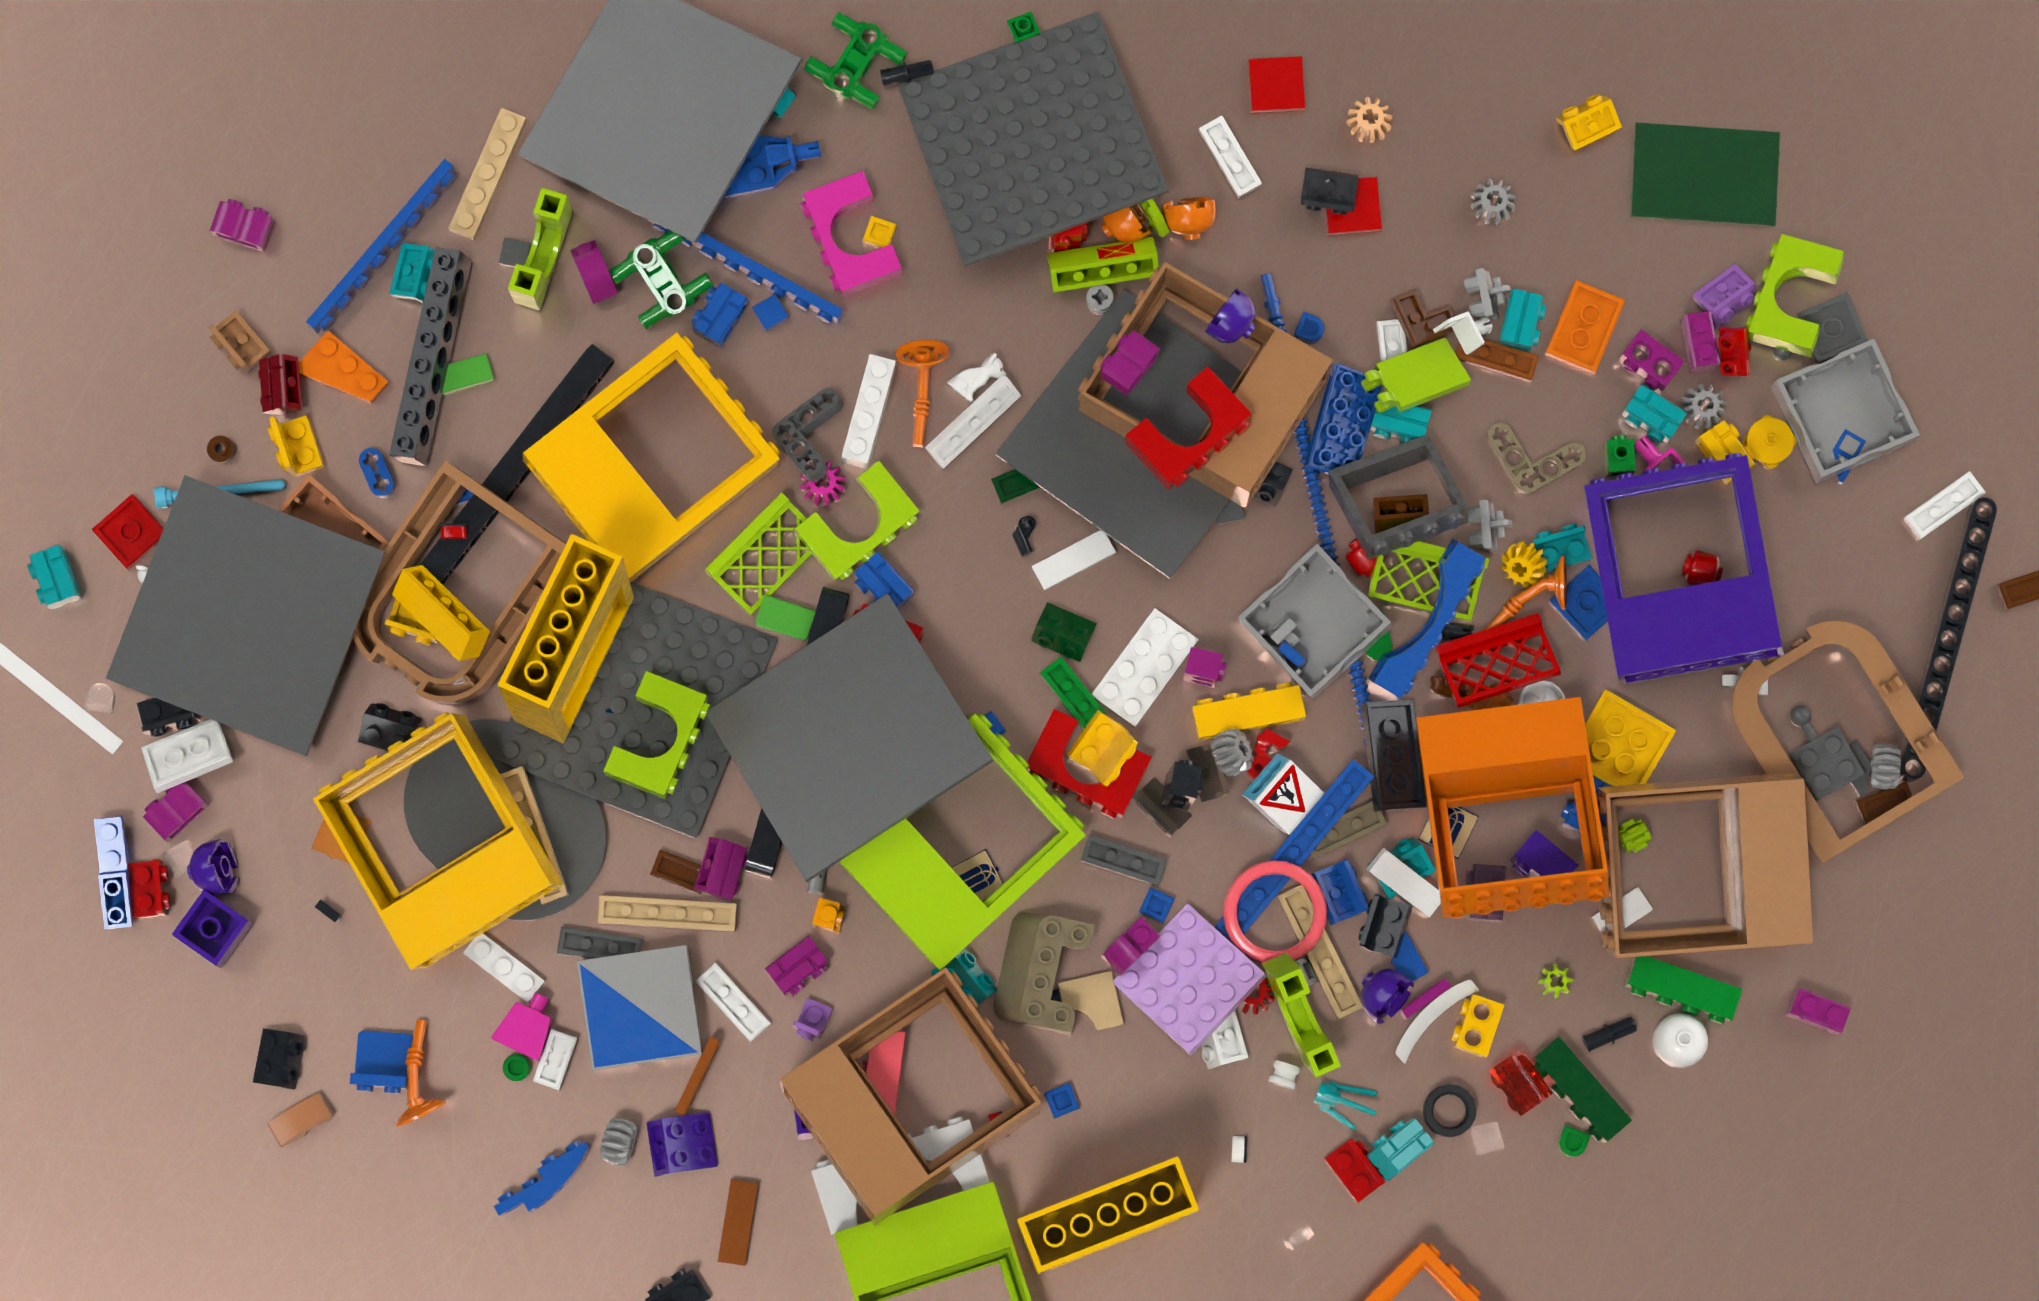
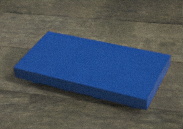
M1338 363L1332 365L1304 466L1329 475V470L1362 459L1376 409L1374 403L1378 401L1377 396L1380 394L1382 385L1366 392L1361 385L1362 380L1366 379L1365 373Z

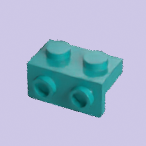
M965 948L944 967L947 968L950 974L952 972L957 974L963 984L961 986L962 991L966 996L970 994L977 1005L997 991V988L993 985L992 978L983 972L977 964L974 955ZM935 968L931 974L934 976L941 970Z

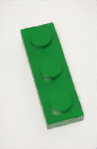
M1061 656L1039 673L1074 719L1078 720V724L1083 730L1097 710L1106 714Z

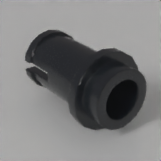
M1453 622L1446 624L1441 631L1443 640L1448 638L1458 639L1473 634L1474 625Z

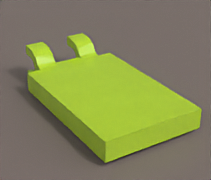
M1444 337L1377 363L1374 370L1365 372L1364 376L1366 379L1362 380L1361 385L1366 392L1380 385H1383L1386 389V392L1378 394L1377 398L1379 401L1374 403L1376 410L1380 414L1395 406L1399 412L1408 410L1469 386L1471 379L1449 342Z

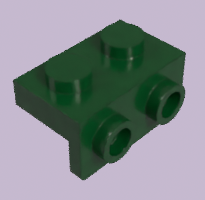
M1047 602L1036 624L1031 641L1041 647L1048 648L1067 658L1080 662L1097 623Z

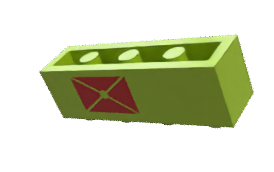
M1153 237L1143 238L1130 243L1115 242L1047 253L1053 293L1149 278L1156 268L1159 269L1157 250Z

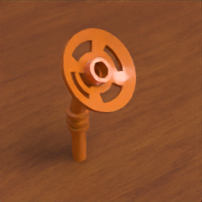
M937 340L911 341L901 345L895 352L898 362L918 369L917 399L914 400L915 405L913 408L915 410L913 411V416H915L914 447H923L926 418L929 417V368L944 361L949 356V347ZM909 353L907 359H903L904 355Z
M1565 555L1560 557L1554 575H1548V578L1541 579L1516 597L1512 596V601L1508 600L1507 605L1504 604L1502 606L1503 610L1483 630L1502 625L1510 617L1514 618L1516 616L1515 612L1519 613V608H1524V603L1549 588V591H1555L1562 610H1566L1567 577Z
M416 1020L412 1045L407 1051L405 1065L407 1066V1099L409 1101L407 1106L409 1109L395 1122L396 1127L414 1121L446 1104L445 1099L424 1101L422 1096H418V1068L421 1067L424 1054L422 1045L427 1025L425 1020Z

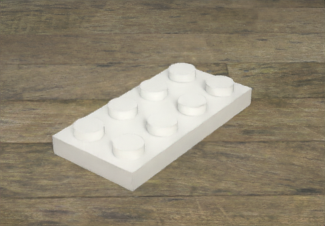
M1154 608L1091 695L1095 700L1135 728L1189 655L1191 647H1194L1199 639Z

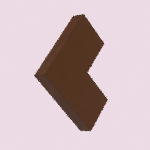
M1416 289L1390 299L1411 349L1454 333L1452 327L1437 333L1433 331L1434 328L1446 320L1455 317L1450 304L1426 312Z

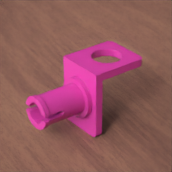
M1646 435L1634 443V448L1649 463L1645 470L1656 468L1666 458H1669L1674 465L1686 463L1672 447L1665 453H1660Z

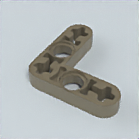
M1495 423L1487 433L1489 445L1515 489L1523 495L1532 494L1575 470L1583 464L1586 458L1585 448L1579 443L1572 442L1531 464L1513 431L1507 424ZM1498 429L1499 432L1504 431L1506 433L1504 436L1506 445L1512 442L1513 446H1509L1501 452L1499 449L1503 448L1504 445L1500 439H1493L1495 430ZM1570 449L1573 452L1578 451L1580 453L1577 458L1578 462L1570 459L1564 464L1567 468L1563 469L1562 462L1556 456L1560 455L1562 460L1569 455ZM1509 452L1518 453L1521 462L1516 466L1509 465L1506 461V454ZM1546 462L1555 463L1558 472L1553 476L1546 475L1543 472V464ZM1537 468L1538 475L1544 481L1540 482V479L1537 478L1531 483L1532 488H1529L1527 485L1522 487L1520 484L1523 480L1522 476L1525 475L1526 478L1534 476L1536 472L1533 469Z

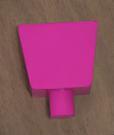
M534 992L528 1007L516 1002L493 1033L491 1039L540 1062L553 1023L552 1018L543 1014L549 999Z

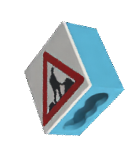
M1277 753L1242 795L1276 828L1290 835L1325 793L1290 759Z

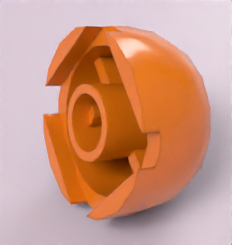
M1184 198L1178 202V205H1173V200L1162 204L1163 217L1169 230L1175 234L1184 235L1185 240L1201 238L1200 233L1209 230L1215 221V198Z
M1138 204L1104 216L1103 220L1105 223L1101 225L1109 238L1114 236L1118 241L1124 243L1136 242L1152 233L1151 227L1145 228L1143 224L1147 218Z

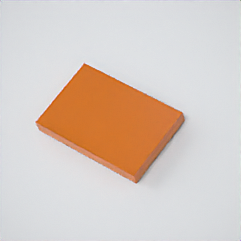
M1575 280L1545 355L1595 375L1625 300Z

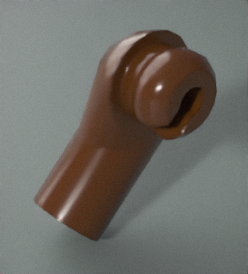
M1432 676L1430 678L1431 686L1429 687L1433 693L1443 698H1453L1448 684H1445L1444 676ZM1463 683L1458 690L1460 697H1466V685Z

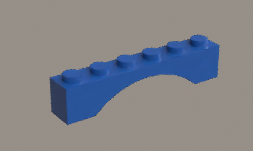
M1452 538L1438 561L1440 570L1439 592L1429 619L1421 630L1407 643L1381 656L1369 676L1373 683L1399 698H1402L1403 694L1409 693L1414 685V680L1412 679L1418 670L1421 671L1427 664L1429 651L1432 647L1435 648L1442 638L1441 631L1444 626L1450 624L1457 612L1455 608L1459 601L1466 599L1471 587L1469 585L1473 578H1477L1482 573L1485 566L1483 563L1485 557Z

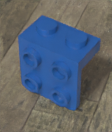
M359 1032L355 1073L350 1074V1084L357 1086L356 1091L373 1092V1087L384 1088V1093L401 1094V1089H407V1066L405 1061L408 1048H411L413 1036L404 1033Z

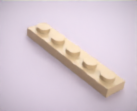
M504 108L500 109L450 223L449 231L475 240L526 124V117Z
M521 766L500 774L563 883L559 888L540 898L541 904L544 905L568 896L566 884L525 768Z
M1302 885L1277 896L1299 942L1304 939L1310 930L1314 912L1313 905ZM1324 929L1322 937L1306 956L1339 1020L1363 1008Z
M600 895L598 924L735 932L737 904Z

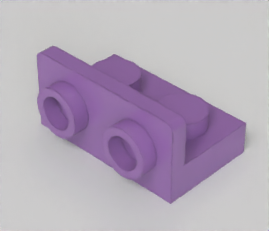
M1734 264L1695 292L1693 298L1704 311H1711L1713 326L1718 328L1723 323L1729 322L1742 309L1750 307L1754 303L1757 290L1755 283Z

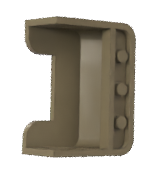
M1020 913L1016 915L1011 923L993 1008L995 1015L1003 1021L1071 1035L1075 1020L1073 1008L1066 1003L1051 1000L1062 946L1073 949L1086 948L1092 941L1095 925L1052 915Z

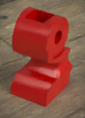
M1266 728L1262 734L1257 736L1253 751L1256 756L1253 757L1254 761L1251 763V768L1246 771L1248 777L1255 780L1271 761V758L1266 753L1267 748L1273 747L1279 751L1285 749L1290 741Z

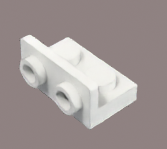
M1235 1010L1201 1045L1202 1058L1208 1069L1248 1058Z

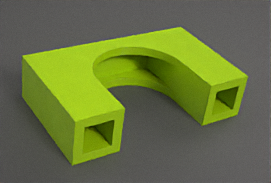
M541 188L533 212L536 218V229L528 258L524 266L516 263L508 286V291L516 304L539 311L541 309L573 213L569 198L565 194Z
M1781 234L1779 242L1774 241L1770 257H1773L1771 266H1766L1763 272L1762 281L1765 282L1763 290H1758L1753 305L1757 306L1755 314H1750L1747 319L1746 327L1749 332V340L1811 358L1820 334L1819 324L1785 314L1778 307L1775 296L1779 287L1784 282L1799 276L1811 277L1836 284L1844 262V251Z
M880 461L874 463L856 478L857 482L873 500L878 511L877 527L868 539L858 543H850L839 539L817 512L811 514L793 529L795 534L833 580L840 577L843 581L855 571L852 568L854 564L859 560L864 564L875 554L873 549L880 543L886 546L897 537L894 534L901 526L907 529L918 520L915 517L919 512L918 508Z
M646 671L635 695L636 699L641 703L667 713L673 718L678 730L676 741L668 752L655 758L641 757L614 746L603 771L607 777L666 800L668 793L673 795L679 780L675 778L679 768L682 770L685 768L689 758V754L686 753L689 744H695L700 731L696 727L700 718L703 720L706 718L710 704H707V695Z
M1287 952L1261 963L1301 1061L1316 1078L1341 1067L1331 1041L1322 1032L1307 1001L1306 995L1311 992L1299 965Z

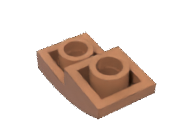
M319 1093L283 1112L268 1122L267 1125L279 1146L283 1147L304 1137L307 1131L331 1120L332 1116Z

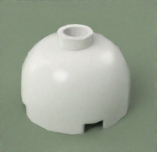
M1676 1013L1668 1015L1659 1022L1653 1032L1652 1044L1656 1055L1670 1067L1685 1068L1694 1065L1702 1059L1707 1051L1708 1035L1706 1028L1700 1020L1690 1014Z

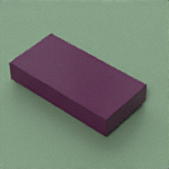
M1442 979L1402 1008L1399 1013L1406 1020L1451 987L1447 979Z

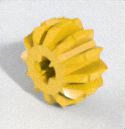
M1523 540L1518 544L1510 545L1507 552L1502 555L1501 560L1504 563L1501 565L1500 570L1508 572L1505 579L1512 578L1514 586L1519 585L1521 582L1523 587L1526 588L1540 581L1541 577L1546 574L1547 568L1545 565L1548 559L1541 557L1543 549L1537 551L1534 543H1530L1527 546Z

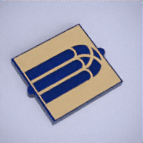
M1461 807L1448 808L1454 858L1458 860L1479 817ZM1428 817L1418 841L1433 848Z
M986 849L951 867L982 902L1004 884L998 874L999 868L994 866Z

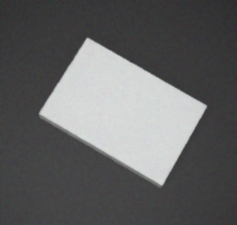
M211 719L141 747L156 793L233 762L221 723Z

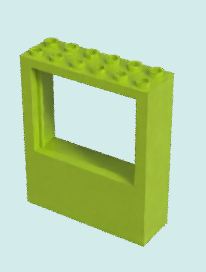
M969 712L966 718L990 756L1056 827L1059 833L984 902L976 896L906 818L839 861L939 970L943 969L1086 836L1082 831L1085 826L1075 815H1067L1063 811L1066 805L1058 796L1049 795L1045 791L1048 787L1047 784L1034 773L1031 775L1026 770L1029 767L1028 763L1019 754L1015 753L1012 755L1008 750L1011 746L1001 734L996 733L994 735L989 729L993 725L983 714Z
M994 1181L894 1213L875 1226L872 1221L834 1233L855 1301H883L997 1263L1000 1265L1011 1301H1032Z

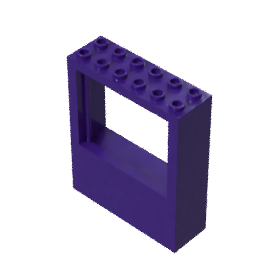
M1732 453L1726 455L1723 460L1714 461V458L1699 460L1696 465L1687 466V463L1672 465L1670 470L1660 471V468L1645 470L1643 475L1633 476L1632 473L1618 475L1616 480L1606 481L1605 478L1591 480L1590 485H1584L1617 676L1622 685L1784 656L1747 455L1742 456L1741 453ZM1732 477L1749 575L1624 598L1607 500Z

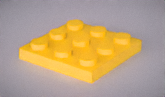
M1605 689L1585 722L1593 776L1612 786L1646 784L1676 730Z

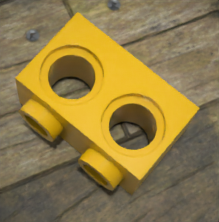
M1472 994L1470 999L1465 998L1460 1010V1014L1464 1015L1461 1026L1456 1024L1451 1040L1455 1041L1453 1048L1482 1058L1488 1057L1504 1004ZM1476 1005L1486 1007L1488 1015L1485 1020H1479L1475 1017L1474 1008ZM1468 1031H1474L1478 1034L1479 1042L1476 1046H1470L1466 1043L1465 1034Z

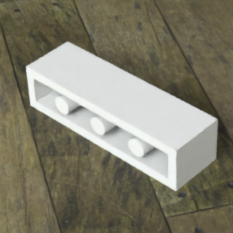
M872 354L869 355L842 452V463L864 469L869 468L897 368L895 360Z

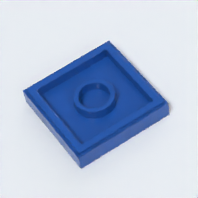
M1590 565L1567 584L1566 610H1562L1556 595L1549 600V603L1585 641L1608 621L1601 579Z

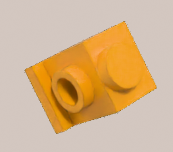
M819 898L812 921L813 927L840 934L847 907L841 906L840 903Z

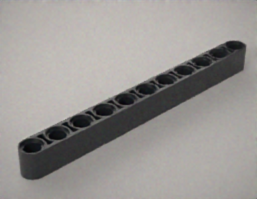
M591 344L482 485L508 502L531 472L523 462V452L580 409L609 372L615 360L597 346ZM474 494L452 522L467 524V539H441L440 537L419 565H423L444 585L500 512Z
M1987 497L1976 500L1967 511L1916 696V701L1921 709L1929 712L1931 715L1930 723L1936 732L1997 513L1996 503ZM1978 505L1984 506L1987 509L1988 516L1986 518L1977 514L1976 507ZM1970 531L1979 533L1981 537L1980 543L1972 542L1969 537ZM1964 556L1973 560V569H1968L1963 565L1962 558ZM1956 582H1961L1966 586L1967 592L1965 595L1959 594L1956 591ZM1949 608H1955L1959 611V620H1953L1949 617ZM1943 633L1949 634L1952 637V646H1946L1942 643L1941 635ZM1935 659H1940L1945 663L1946 668L1944 672H1939L1935 669ZM1928 685H1934L1938 689L1937 698L1928 695ZM1905 737L1901 750L1899 778L1904 782L1910 783L1921 778L1926 769ZM1907 762H1911L1917 767L1915 776L1909 775L1906 772L1905 765Z
M827 587L822 588L807 645L843 623L850 593ZM762 807L746 861L745 872L772 878L782 841Z

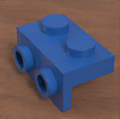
M1348 859L1311 874L1320 885L1325 896L1327 918L1330 925L1357 916L1369 909L1367 896L1361 890L1357 881L1356 870Z

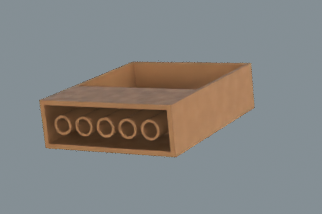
M1166 262L1161 269L1156 268L1148 281L1151 283L1147 291L1141 290L1134 304H1136L1134 311L1126 313L1120 324L1122 326L1121 331L1118 335L1114 333L1106 346L1108 348L1107 353L1104 357L1100 355L1092 367L1094 370L1090 379L1085 377L1078 389L1080 392L1077 398L1079 400V411L1124 438L1141 421L1103 400L1112 386L1101 378L1102 369L1100 365L1108 354L1113 356L1118 351L1116 345L1124 334L1129 335L1134 330L1144 336L1167 299L1209 324L1223 304L1229 300ZM1255 315L1252 322L1256 327L1247 339L1242 336L1238 340L1255 351L1230 389L1252 413L1249 423L1251 426L1241 436L1234 435L1229 440L1230 444L1221 453L1215 451L1209 456V462L1198 471L1195 468L1188 474L1245 509L1328 380L1333 359ZM1210 422L1196 444L1202 442L1211 431ZM1163 435L1169 442L1178 446H1182L1177 442L1173 441L1172 439L1168 438L1167 436Z
M1792 772L1597 787L1596 798L1609 883V897L1603 898L1604 903L1600 904L1601 920H1605L1606 928L1605 931H1601L1602 946L1606 947L1607 951L1615 958L1813 943L1804 778ZM1718 799L1725 924L1624 932L1617 807Z
M944 968L780 1079L782 1093L874 1226L1040 1113V1099L1042 1096L1034 1084L1028 1085L1024 1078L1026 1073L1018 1062H1012L1008 1055L1010 1050L1002 1039L997 1041L992 1033L994 1027L987 1017L981 1018L976 1010L979 1007L970 994L967 996L961 989V986H963L961 980L955 972L950 974L947 968ZM943 1001L1015 1105L930 1163H927L856 1059Z

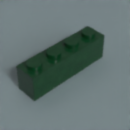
M1560 1037L1555 1038L1531 1059L1535 1063L1532 1066L1535 1072L1542 1079L1545 1077L1549 1079L1553 1084L1550 1088L1560 1100L1565 1098L1571 1105L1569 1108L1570 1112L1577 1120L1583 1119L1590 1126L1587 1131L1597 1142L1600 1140L1603 1143L1608 1142L1632 1121Z

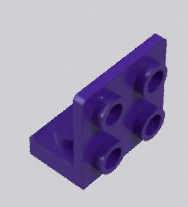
M709 1112L661 1118L646 1122L654 1177L718 1166Z

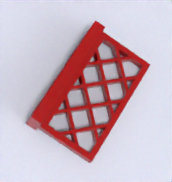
M1539 613L1435 647L1436 660L1439 667L1442 668L1457 708L1561 675L1560 667L1542 627ZM1540 637L1542 644L1538 651L1525 646L1529 639ZM1510 646L1517 649L1513 659L1500 655L1502 648ZM1522 651L1535 656L1530 666L1517 661ZM1486 655L1491 657V660L1487 667H1483L1474 663L1476 657ZM1540 658L1550 662L1553 669L1540 671L1535 669V666ZM1496 660L1509 665L1504 675L1491 670ZM1459 663L1466 667L1461 676L1450 672L1448 666ZM1513 667L1526 671L1524 678L1519 680L1508 676ZM1470 668L1483 673L1478 683L1465 678ZM1488 675L1501 680L1497 687L1489 688L1483 685ZM1462 683L1475 688L1472 695L1460 698L1458 690Z

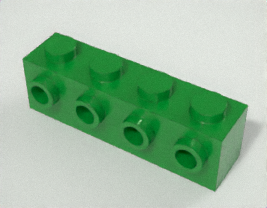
M1648 956L1633 957L1624 985L1631 988L1629 992L1631 994L1644 998L1646 994L1657 997V1003L1669 1007L1672 1006V1003L1683 1006V1012L1695 1016L1698 1015V1012L1709 1015V1021L1724 1025L1725 1021L1730 1022L1733 1020L1743 990Z

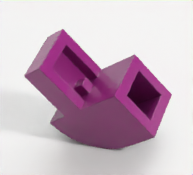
M595 240L570 250L593 304L618 294Z
M1140 917L1104 952L1101 958L1121 976L1160 938V935Z

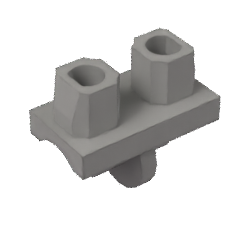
M1484 268L1475 270V275L1464 279L1467 293L1480 292L1482 299L1469 303L1471 316L1473 318L1487 317L1490 320L1498 319L1499 314L1495 297L1498 305L1505 304L1504 295L1511 292L1510 286H1502L1500 277L1492 279L1493 287L1490 272L1485 271Z
M1481 500L1479 505L1469 508V523H1481L1482 532L1470 533V547L1473 549H1485L1489 552L1498 551L1497 535L1498 538H1506L1505 528L1512 527V520H1504L1502 510L1495 511L1494 513V503H1488V500Z

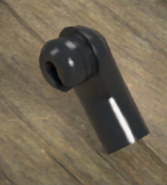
M1032 516L1020 518L1012 533L1021 557L1034 552L1028 540L1033 529L1036 527V520Z

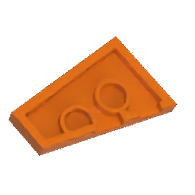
M328 330L299 362L300 375L341 390L346 394L371 404L389 385L385 378Z

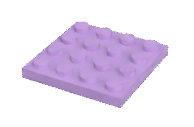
M1187 903L1159 932L1160 938L1121 976L1118 975L1114 979L1113 984L1191 1056L1267 976Z

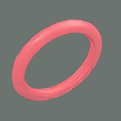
M1272 860L1253 865L1236 877L1229 887L1224 900L1223 918L1225 929L1231 941L1249 958L1263 963L1287 952L1295 961L1312 950L1322 937L1327 920V905L1320 885L1310 873L1295 864ZM1271 874L1285 875L1299 882L1307 890L1314 910L1310 930L1304 939L1293 947L1279 951L1265 950L1251 943L1242 933L1237 919V905L1245 888L1254 880Z

